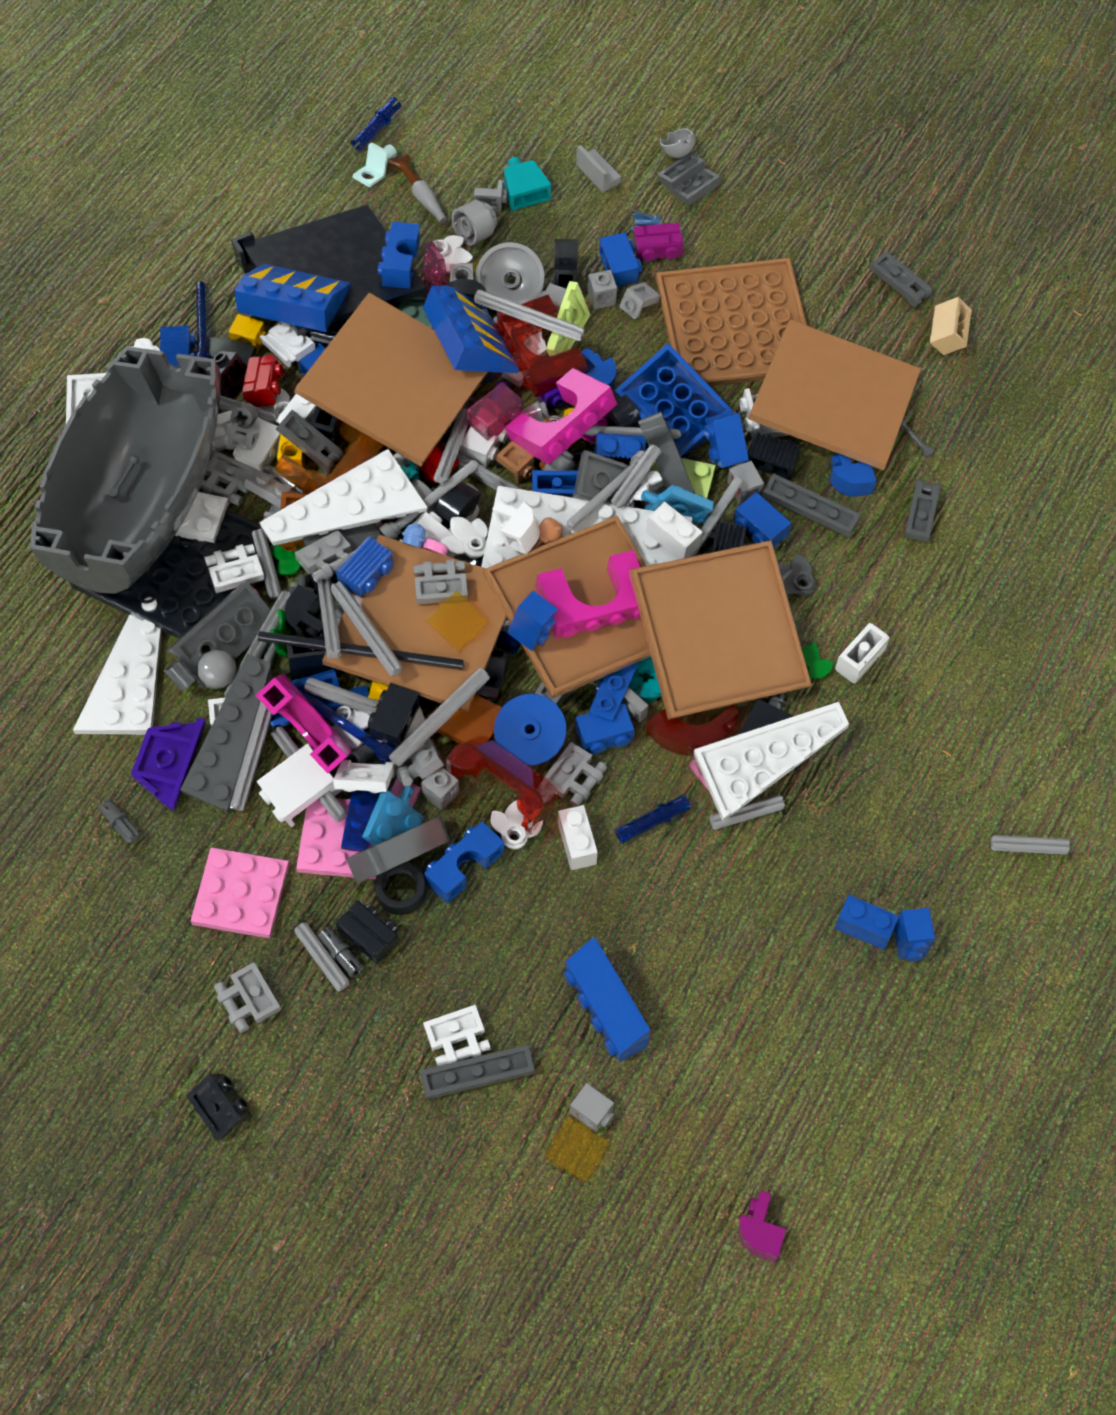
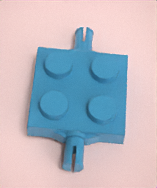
M671 485L664 492L657 495L647 490H644L641 494V500L649 502L645 505V510L655 511L666 502L682 516L692 517L691 523L693 525L698 523L705 524L709 517L707 514L713 511V501L686 491L679 486Z
M403 786L399 798L388 790L381 792L362 838L371 843L372 846H375L422 824L424 816L414 810L408 803L414 789L410 786Z

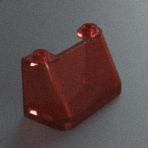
M479 735L458 744L446 758L447 771L458 780L464 775H472L477 778L481 771L486 769L519 793L517 808L523 815L521 826L531 835L557 800V789L550 781L486 736Z

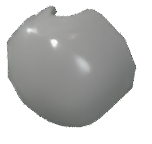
M687 128L678 129L675 132H668L666 140L660 138V146L669 157L675 159L682 158L693 149L696 138L691 130Z
M213 649L203 654L198 662V677L209 689L220 690L226 687L236 675V663L231 655L225 651Z

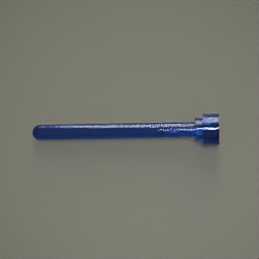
M198 281L196 283L197 352L194 356L212 359L209 352H207L205 283Z
M297 687L301 694L321 715L373 749L379 761L384 764L391 762L389 755L397 748L390 742H379L302 688Z

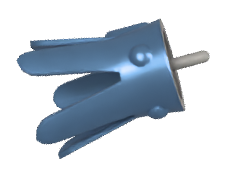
M636 210L637 214H632V217L637 219L635 222L637 226L661 224L660 215L650 216Z

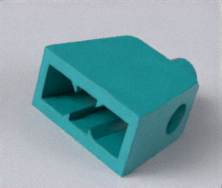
M519 157L509 159V167L504 169V186L507 189V199L511 211L551 200V183L534 161L530 160L522 163Z

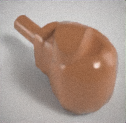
M551 517L543 519L539 525V538L531 550L563 538V526Z

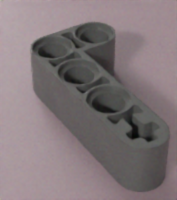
M660 411L639 420L640 428L648 445L653 444L661 450V454L655 462L666 489L674 485L695 494L662 412Z
M438 816L373 847L347 857L346 860L356 883L432 850L450 841L451 838L442 817Z

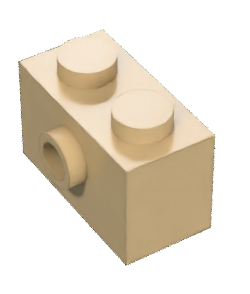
M959 297L935 306L930 343L943 355L967 347L972 309Z

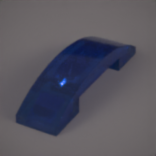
M363 790L352 792L341 849L361 852L369 848L370 843L362 838L380 793H371Z

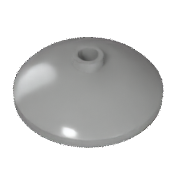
M507 242L492 247L482 256L476 269L475 281L481 283L488 293L530 307L536 302L543 290L545 274L540 259L530 248L519 243ZM509 277H516L514 284L508 283Z

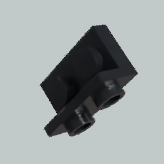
M220 351L213 358L216 360L221 372L220 395L232 399L245 381L247 367L236 352Z
M224 1074L207 1075L186 1095L216 1140H222L242 1121H249L253 1118L249 1111L248 1103L236 1093L232 1080Z

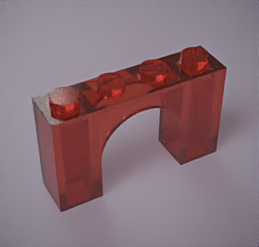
M549 294L521 304L556 318L558 316V311ZM497 312L495 327L514 357L519 372H522L527 390L531 389L534 397L544 395L557 388L556 382L572 368L587 374L588 365L578 347L553 356L534 354L525 346V341L530 336L547 329Z

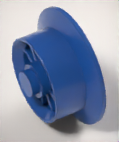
M538 694L520 695L507 702L498 713L494 725L495 741L500 751L509 760L525 766L539 765L553 758L563 746L566 737V721L560 708L547 697Z

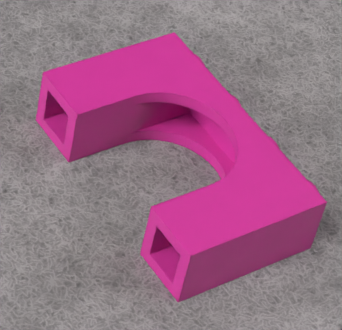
M574 368L556 382L562 399L575 406L569 415L558 421L545 423L521 413L505 427L511 441L513 440L529 454L549 465L617 405L610 386Z
M634 550L609 557L607 571L616 591V597L610 603L602 606H590L577 600L569 588L562 568L537 575L535 587L538 594L558 609L554 617L556 624L552 628L555 638H569L586 630L592 632L602 626L610 624L619 625L625 620L633 618L641 619L628 572L631 569L640 567Z
M284 674L272 679L255 695L273 715L276 713L281 714L297 728L313 749L310 755L327 774L353 751L347 742Z

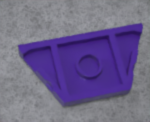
M203 718L196 719L197 722L181 725V722H177L166 727L156 726L148 728L132 769V778L171 811L176 809L181 795L180 789L188 775L204 731L206 721Z

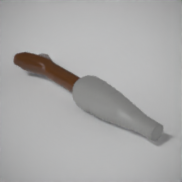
M405 155L400 159H388L387 164L401 170L410 181L415 198L440 224H444L447 218L442 212L427 182L419 180L409 166L410 155Z

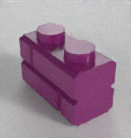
M679 222L634 227L633 244L636 259L652 261L655 258L666 257L667 259H674L677 256H682L683 240Z

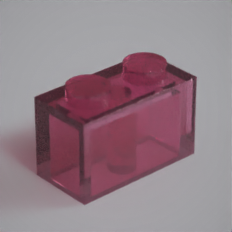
M501 382L467 410V423L488 441L493 436L501 434L504 428L522 413V399Z

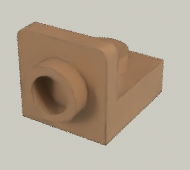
M513 440L496 455L497 462L514 474L515 482L518 484L524 479H529L532 476V470H535L534 456Z

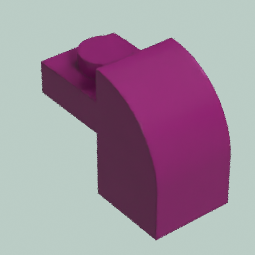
M760 1190L757 1199L752 1197L747 1214L752 1215V1217L743 1214L740 1216L738 1235L743 1246L751 1254L776 1262L786 1229L764 1222L771 1194Z

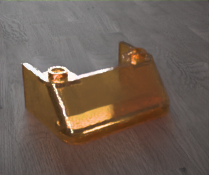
M342 421L339 427L340 435L350 444L343 452L344 456L334 464V468L325 477L316 471L306 470L284 453L280 457L274 471L304 493L310 494L375 457L384 445Z

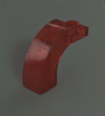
M732 705L707 724L690 725L679 718L668 720L666 709L664 708L647 722L646 733L658 745L670 752L694 756V749L727 739V734L731 733L738 725L739 711Z

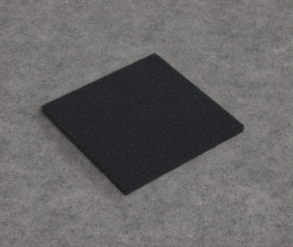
M368 205L242 243V250L254 269L262 264H268L351 283V288L330 325L348 320L368 293L373 294L390 305L426 294V287L414 270L410 289L382 286V276H378L379 262H383L382 248L387 246L385 245L386 230ZM290 324L297 336L314 330Z
M226 509L214 543L188 539L179 535L174 536L151 567L128 589L117 593H99L79 587L71 582L70 585L71 588L142 621L147 620L155 624V627L161 629V631L180 639L236 589L233 588L216 593L208 568L217 564L207 566L204 557L214 555L213 552L221 550V552L235 549V546L241 544L243 546L253 544L255 553L247 555V557L256 555L257 551L252 531L262 528L260 524ZM267 537L268 544H269V546H270L272 543L270 542L269 538ZM238 558L225 561V563L238 560ZM155 600L157 602V608L152 612H147L142 608V603L149 604Z

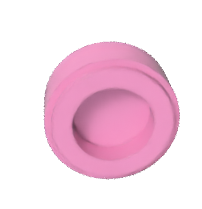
M429 538L426 539L422 547L445 556L449 550L446 545Z

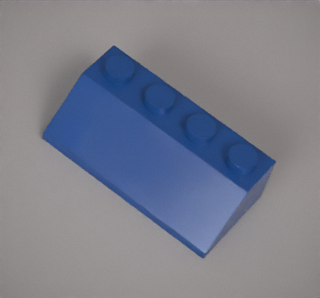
M596 938L590 939L566 961L563 975L570 987L574 986L579 993L577 999L582 1009H588L592 1016L590 1021L595 1031L603 1034L606 1040L604 1045L611 1057L615 1055L618 1062H621L648 1047L651 1030Z

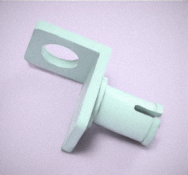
M370 143L366 166L354 173L353 178L368 187L385 178L387 161L396 157V149L390 144L381 148L374 143ZM369 174L372 175L374 178L365 179L362 177V175Z

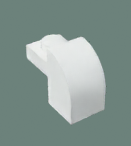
M498 502L493 507V512L498 524L503 527L500 532L506 546L527 555L540 535V530L531 507L523 502L517 509L512 505Z

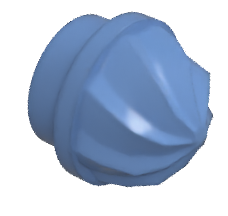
M418 523L408 525L405 531L402 532V535H404L403 543L421 548L423 542H426V530Z

